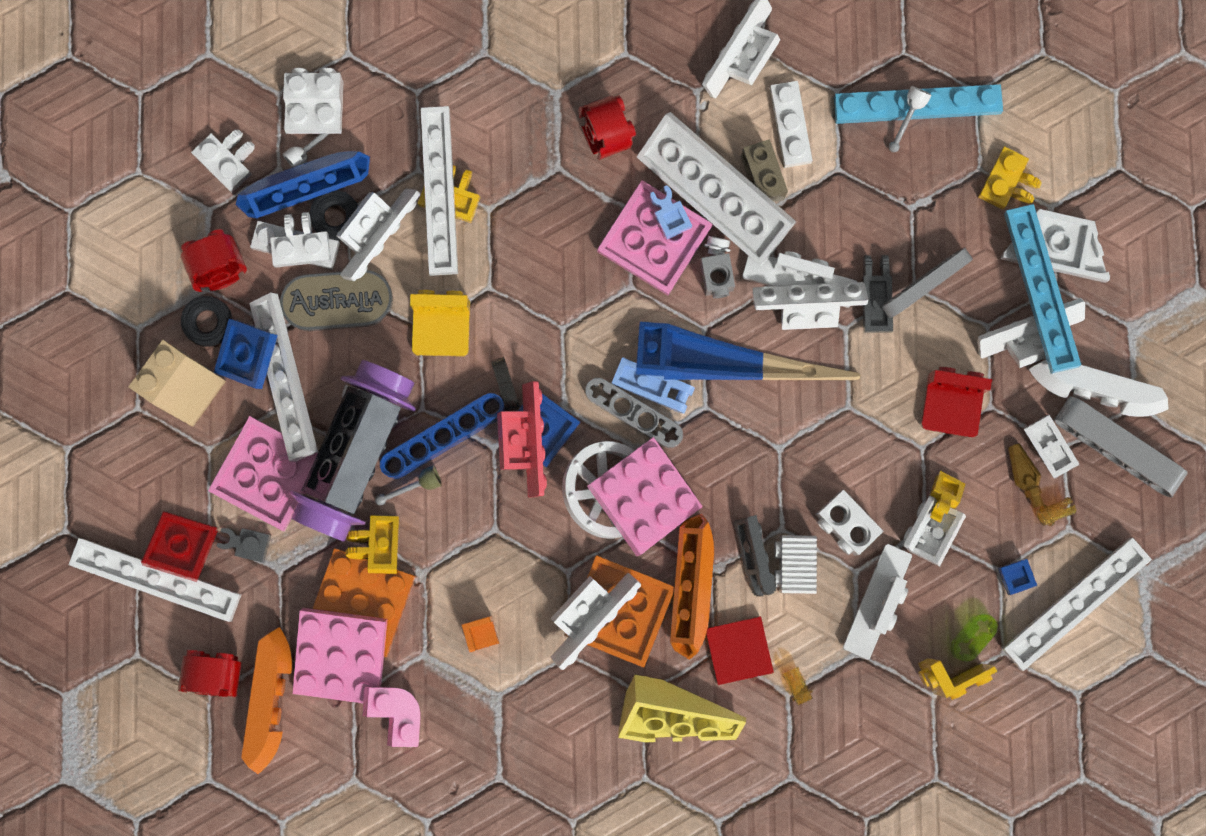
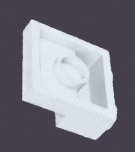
M294 68L292 73H284V130L286 134H342L344 82L340 73H336L332 68H322L319 70V73H309L306 69Z

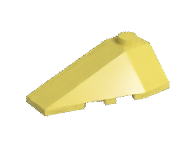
M634 675L626 691L618 738L641 742H655V737H672L673 742L682 741V737L698 736L702 741L736 740L746 723V717L664 680Z

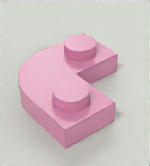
M364 687L362 716L389 717L387 746L418 747L420 709L414 696L400 688Z

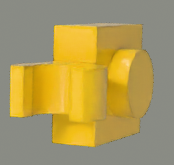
M940 471L935 477L930 496L937 499L930 518L940 523L944 513L947 514L950 507L956 509L960 504L965 483Z

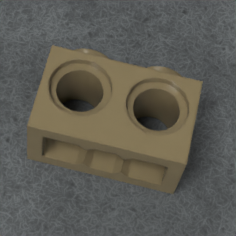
M770 139L744 147L740 157L748 180L773 202L784 200L788 190Z

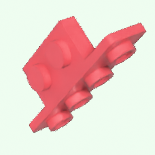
M531 381L522 385L523 411L497 413L500 470L526 469L529 498L544 496V490L547 486L546 476L543 474L545 449L542 445L541 437L544 429V422L542 417H540L542 392L539 389V382Z

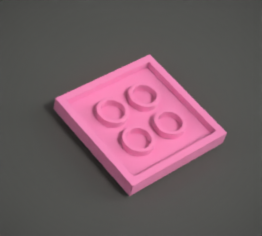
M642 180L602 241L597 252L668 296L713 224L683 206L692 224V228L666 240L654 216V213L661 209L653 205L650 194L654 191L656 197L660 200L664 199L666 195ZM671 198L672 204L677 202Z
M249 416L208 491L281 531H285L298 504L290 494V491L293 490L304 495L306 494L301 490L318 452L297 462L289 461L282 433Z
M654 437L587 485L636 556L643 554L703 507Z
M302 608L299 614L293 694L363 703L364 687H381L387 619Z

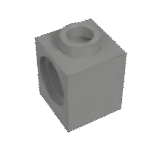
M729 253L701 258L700 268L705 295H712L714 299L729 296V292H732L735 288ZM719 271L724 274L725 281L720 284L714 283L710 278V274Z

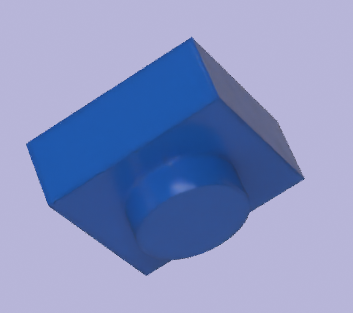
M1022 559L998 568L1008 595L1037 586L1028 559Z

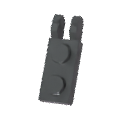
M864 255L862 282L865 283L868 295V304L863 305V333L893 332V317L888 318L881 307L893 298L892 276H890L888 255H881L879 262L881 276H872L871 255Z
M757 515L735 520L733 523L751 591L756 597L772 595L776 591L777 584H775V576L769 572V557L764 549L762 528L757 520Z

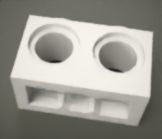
M844 490L839 491L815 514L819 518L817 524L827 534L832 532L839 539L837 545L847 555L853 553L854 556L860 555L884 532ZM834 506L841 508L844 512V518L839 523L833 521L830 516V511ZM854 527H858L863 531L864 537L860 543L853 542L850 537V532Z

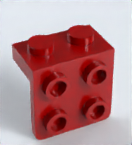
M939 367L938 370L928 374L921 427L928 431L970 438L977 436L984 393L991 390L992 379L984 378L983 373L967 371L966 375L958 374L956 369L951 367Z

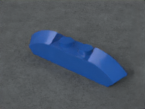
M359 151L338 152L278 172L256 181L241 191L237 196L235 205L248 217L259 218L362 181L368 175L370 156Z

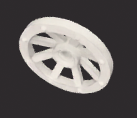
M605 441L589 445L571 459L563 476L562 494L570 516L583 530L597 537L614 539L623 536L611 520L612 527L596 523L602 507L590 490L575 491L576 475L578 473L590 484L597 478L583 465V462L590 456L596 455L599 477L607 471L606 453L614 454L624 459L635 451L624 444ZM593 499L595 501L588 516L580 507L578 500Z

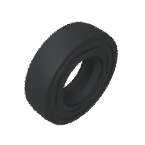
M335 190L318 196L310 208L311 225L317 233L327 232L329 239L341 241L336 235L357 209L358 204L353 197L343 191ZM331 206H341L346 212L344 222L338 226H331L326 223V210Z
M200 296L191 300L183 309L181 327L185 336L190 341L200 346L210 347L218 345L223 341L228 320L233 319L229 307L220 299L213 296ZM204 311H212L217 316V325L209 332L201 331L196 323L197 317Z

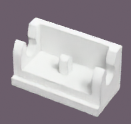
M1045 415L1037 422L1025 427L1024 431L1054 479L1079 465V462L1050 415Z

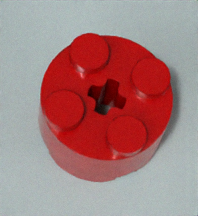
M610 95L579 107V119L585 117L586 121L585 125L581 126L585 139L593 155L598 153V160L630 149L633 144L632 137L636 136L631 120L626 121L623 113L625 106L620 95Z
M222 229L211 231L207 237L197 241H187L181 246V261L193 289L197 292H203L201 288L209 287L210 292L226 288L240 279L238 274L241 271L244 274L247 272V267L234 237L225 234Z
M187 650L186 656L182 658L178 692L237 697L242 662H239V657L233 654L216 653V657L211 658L210 654L203 651Z

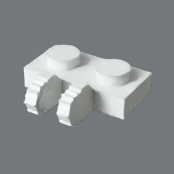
M240 130L233 131L224 139L223 143L210 134L191 152L231 193L252 175L242 162L253 152L255 145L250 141L243 144L236 151L235 155L230 152L243 136Z
M309 212L302 214L301 223L304 234L295 235L292 215L286 214L284 216L286 236L270 238L273 266L276 268L331 262L329 234L327 232L312 233Z

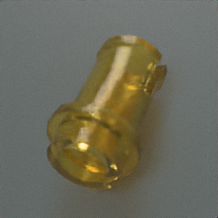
M1066 497L1049 506L1041 505L1040 509L1036 512L1039 522L1043 526H1053L1055 521L1076 514L1075 505L1063 509L1073 503L1072 499Z
M799 667L782 674L792 693V702L795 701L798 706L813 699L811 695L813 691L808 689L799 671Z

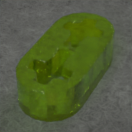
M977 614L972 617L953 639L950 647L952 655L960 661L968 662L975 659L995 636L998 628L996 620L987 614ZM978 621H988V633L980 632L976 637L975 633L980 628L977 624ZM972 638L973 641L968 647L971 651L970 654L963 653L960 655L961 648L958 646L959 643H968Z

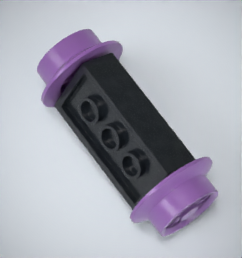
M365 360L361 361L355 376L341 377V380L361 390L347 387L301 490L319 500L293 490L290 491V494L298 502L291 517L292 520L341 541H345L352 525H365L366 522L340 509L352 514L355 513L356 508L362 503L363 492L368 481L374 476L375 465L379 456L386 449L387 438L391 429L398 422V414L401 407L411 411L416 410L408 400L414 386L413 381Z

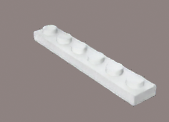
M449 106L421 108L430 276L458 274Z
M270 292L251 302L250 307L255 327L278 335L267 375L289 461L297 462L317 453L318 450L278 294Z
M83 538L78 539L69 562L70 566L232 622L241 594L199 579L197 582L143 566L141 564L142 559Z
M1134 538L1127 539L1009 641L1002 650L1020 671H1024L1152 559Z

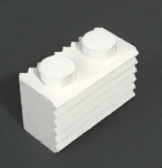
M781 535L780 541H775L774 557L779 559V570L774 571V576L776 579L775 584H777L776 587H779V593H817V536Z

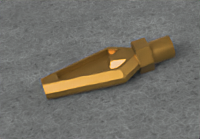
M1020 443L1008 447L1015 485L1025 491L1026 498L1030 499L1033 508L1044 505L1040 495L1042 493L1039 486L1040 472Z

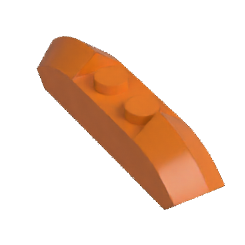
M702 514L685 520L679 529L670 643L674 651L689 660L699 652L703 644L710 612L714 542L709 522Z
M280 627L259 640L241 756L245 764L257 774L262 772L275 756L283 734L282 731L275 729V725L280 723L281 708L278 707L279 696H283L286 680L282 679V674H291L292 657L288 641Z

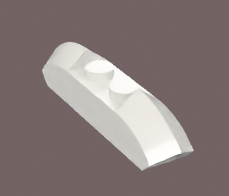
M1046 359L1029 368L1031 374L1042 386L1063 398H1067L1070 391L1074 392L1073 396L1087 400L1091 397L1101 400L1100 403L1109 407H1118L1120 405L1122 415L1135 417L1155 415L1168 410V397L1163 389L1157 386L1083 365L1079 368L1051 374Z

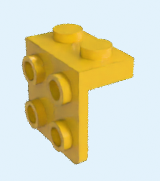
M418 290V294H410V306L413 309V353L417 356H466L469 352L470 300L468 295H463L462 291L455 290L446 291V295H435V291Z
M927 658L918 663L921 669L918 674L924 686H930L934 695L944 698L950 697L951 700L966 694L965 688L973 684L981 686L993 679L991 675L997 672L994 665L982 663L950 679L940 660Z

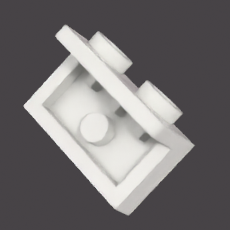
M929 496L927 501H923L917 511L918 518L914 526H910L904 535V547L909 552L940 566L966 516L964 513L950 507L947 514L944 513L942 521L940 523L930 518L937 499Z

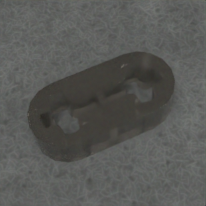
M505 357L492 360L491 364L506 411L520 408Z

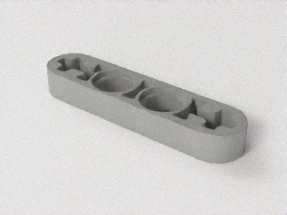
M966 247L949 256L884 303L881 307L888 318H892L908 308L971 262L973 258Z
M594 378L588 382L586 396L591 403L648 438L654 437L657 443L663 447L674 448L681 443L683 431L677 423L602 378ZM600 384L603 385L604 393L609 396L611 391L617 393L611 398L609 407L604 405L607 399L603 396L593 397L592 386L598 387ZM619 398H625L630 403L629 411L624 414H620L614 409V403ZM642 413H650L654 418L653 426L642 428L638 423V417ZM659 420L665 422L661 427L666 431H669L671 428L676 430L675 436L678 437L676 441L670 440L669 443L664 440L665 434L658 431L657 436L652 434L657 428Z

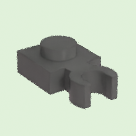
M221 528L220 532L227 533L230 536V541L227 544L217 543L218 548L229 550L236 547L234 556L262 563L265 562L271 535L242 528L240 536H238L233 529Z

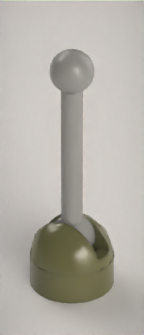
M432 465L420 473L419 481L386 495L378 494L375 497V502L378 505H384L386 500L419 486L427 490L439 488L442 486L441 478L435 466Z

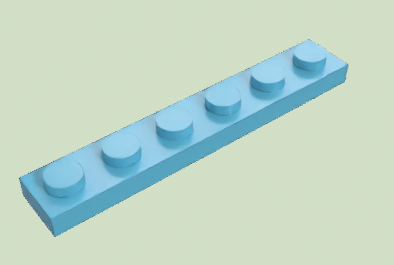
M1001 84L922 89L930 93L931 98L925 107L914 111L910 120L1000 115L1003 112ZM909 90L835 94L836 124L904 120L910 109V106L907 104Z
M1034 204L1006 210L1004 216L1050 373L1079 368L1081 366L1080 358Z

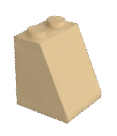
M162 340L131 382L129 388L153 405L194 427L226 381L183 350Z

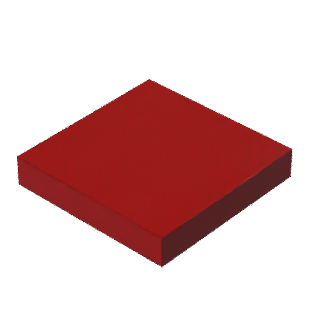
M163 511L141 564L197 582L218 529L214 526Z
M761 616L707 628L706 636L717 685L774 673Z

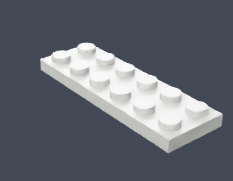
M671 112L665 114L637 156L641 162L760 266L766 262L796 223L790 215Z

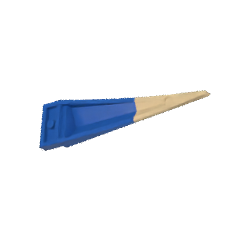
M640 322L636 364V374L664 376V380H859L861 376L857 372L791 360L736 346L667 323Z

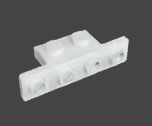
M755 0L750 4L748 12L741 23L736 26L727 45L720 51L715 64L706 73L702 85L710 97L716 98L729 77L752 85L780 41L778 34L761 28L772 11L768 0Z
M404 189L391 208L374 192L367 194L336 235L356 253L340 276L344 279L355 281L366 273L368 263L373 257L381 253L384 248V242L399 229L400 221L405 214L415 208L416 200L420 196L417 190Z
M785 251V254L779 253L777 258L769 257L761 266L748 255L743 273V279L767 286L857 282L856 280L833 274L835 268L829 267V263L824 260L812 259L811 262L801 259L800 254L791 251Z
M864 282L754 287L752 292L756 310L782 309V330L838 327L840 306L868 304V295Z
M1082 298L1064 304L1070 326L1085 319V302ZM1034 316L980 335L978 337V354L980 357L985 358L1007 349L1019 368L1045 359L1046 356Z
M889 544L884 546L844 642V650L865 659H870L880 634L885 635L887 630L891 631L897 620V615L894 612L898 603L903 604L908 593V588H905L907 581L903 578L911 561L912 554Z
M627 573L608 593L589 576L550 618L569 636L551 656V659L561 670L575 662L580 651L587 644L593 642L603 626L612 621L626 601L631 600L636 595L641 583L630 573Z

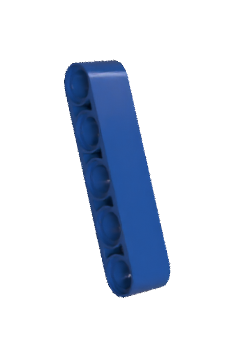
M494 393L483 395L386 453L380 461L381 471L384 475L393 479L406 476L498 421L497 413L487 414L485 412V405L488 401L495 400L500 404L498 412H505L506 407L503 400ZM465 415L475 417V424L470 429H464L460 425L461 419ZM442 429H447L451 434L449 441L444 444L438 443L436 440L437 433ZM416 444H424L426 447V453L421 458H414L412 455V449ZM393 458H399L401 461V468L396 473H390L388 470V463Z

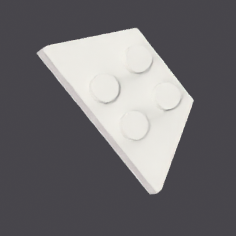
M1042 209L1036 212L1053 271L1104 283L1110 280L1109 272H1106L1102 259L1104 253L1097 239L1098 231L1095 221ZM1011 243L1001 255V259L1018 263L1013 243Z

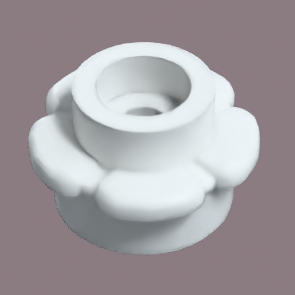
M708 236L707 244H704V247H709V254L722 255L725 254V251H731L729 249L730 240Z

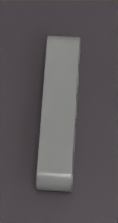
M1070 396L1054 419V422L1059 427L1164 496L1172 498L1188 474L1180 465L1078 398Z

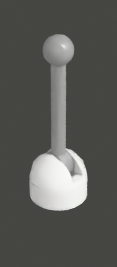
M915 86L910 87L907 94V104L910 106V109L895 140L888 146L891 152L899 150V142L914 111L926 106L931 98L930 93Z
M321 133L304 148H289L283 153L284 158L291 167L306 163L307 152L329 134Z

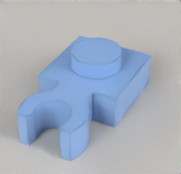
M666 185L663 188L666 194L664 199H658L654 191L651 192L650 199L653 205L661 209L655 212L654 216L667 240L691 229L692 224L681 202L678 201L672 204V191Z

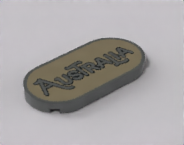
M367 270L361 278L355 281L344 279L340 276L341 272L307 274L292 279L285 286L281 294L280 305L284 318L291 325L303 331L369 327L381 322L387 313L390 312L393 305V293L388 282L380 274Z

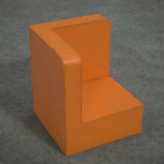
M492 616L462 624L470 653L500 643Z

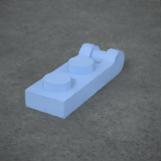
M622 357L611 384L668 407L673 411L685 414L687 409L685 404L688 396H692L695 388L679 380H664V376L636 374L637 363ZM670 388L678 391L675 400L667 397Z

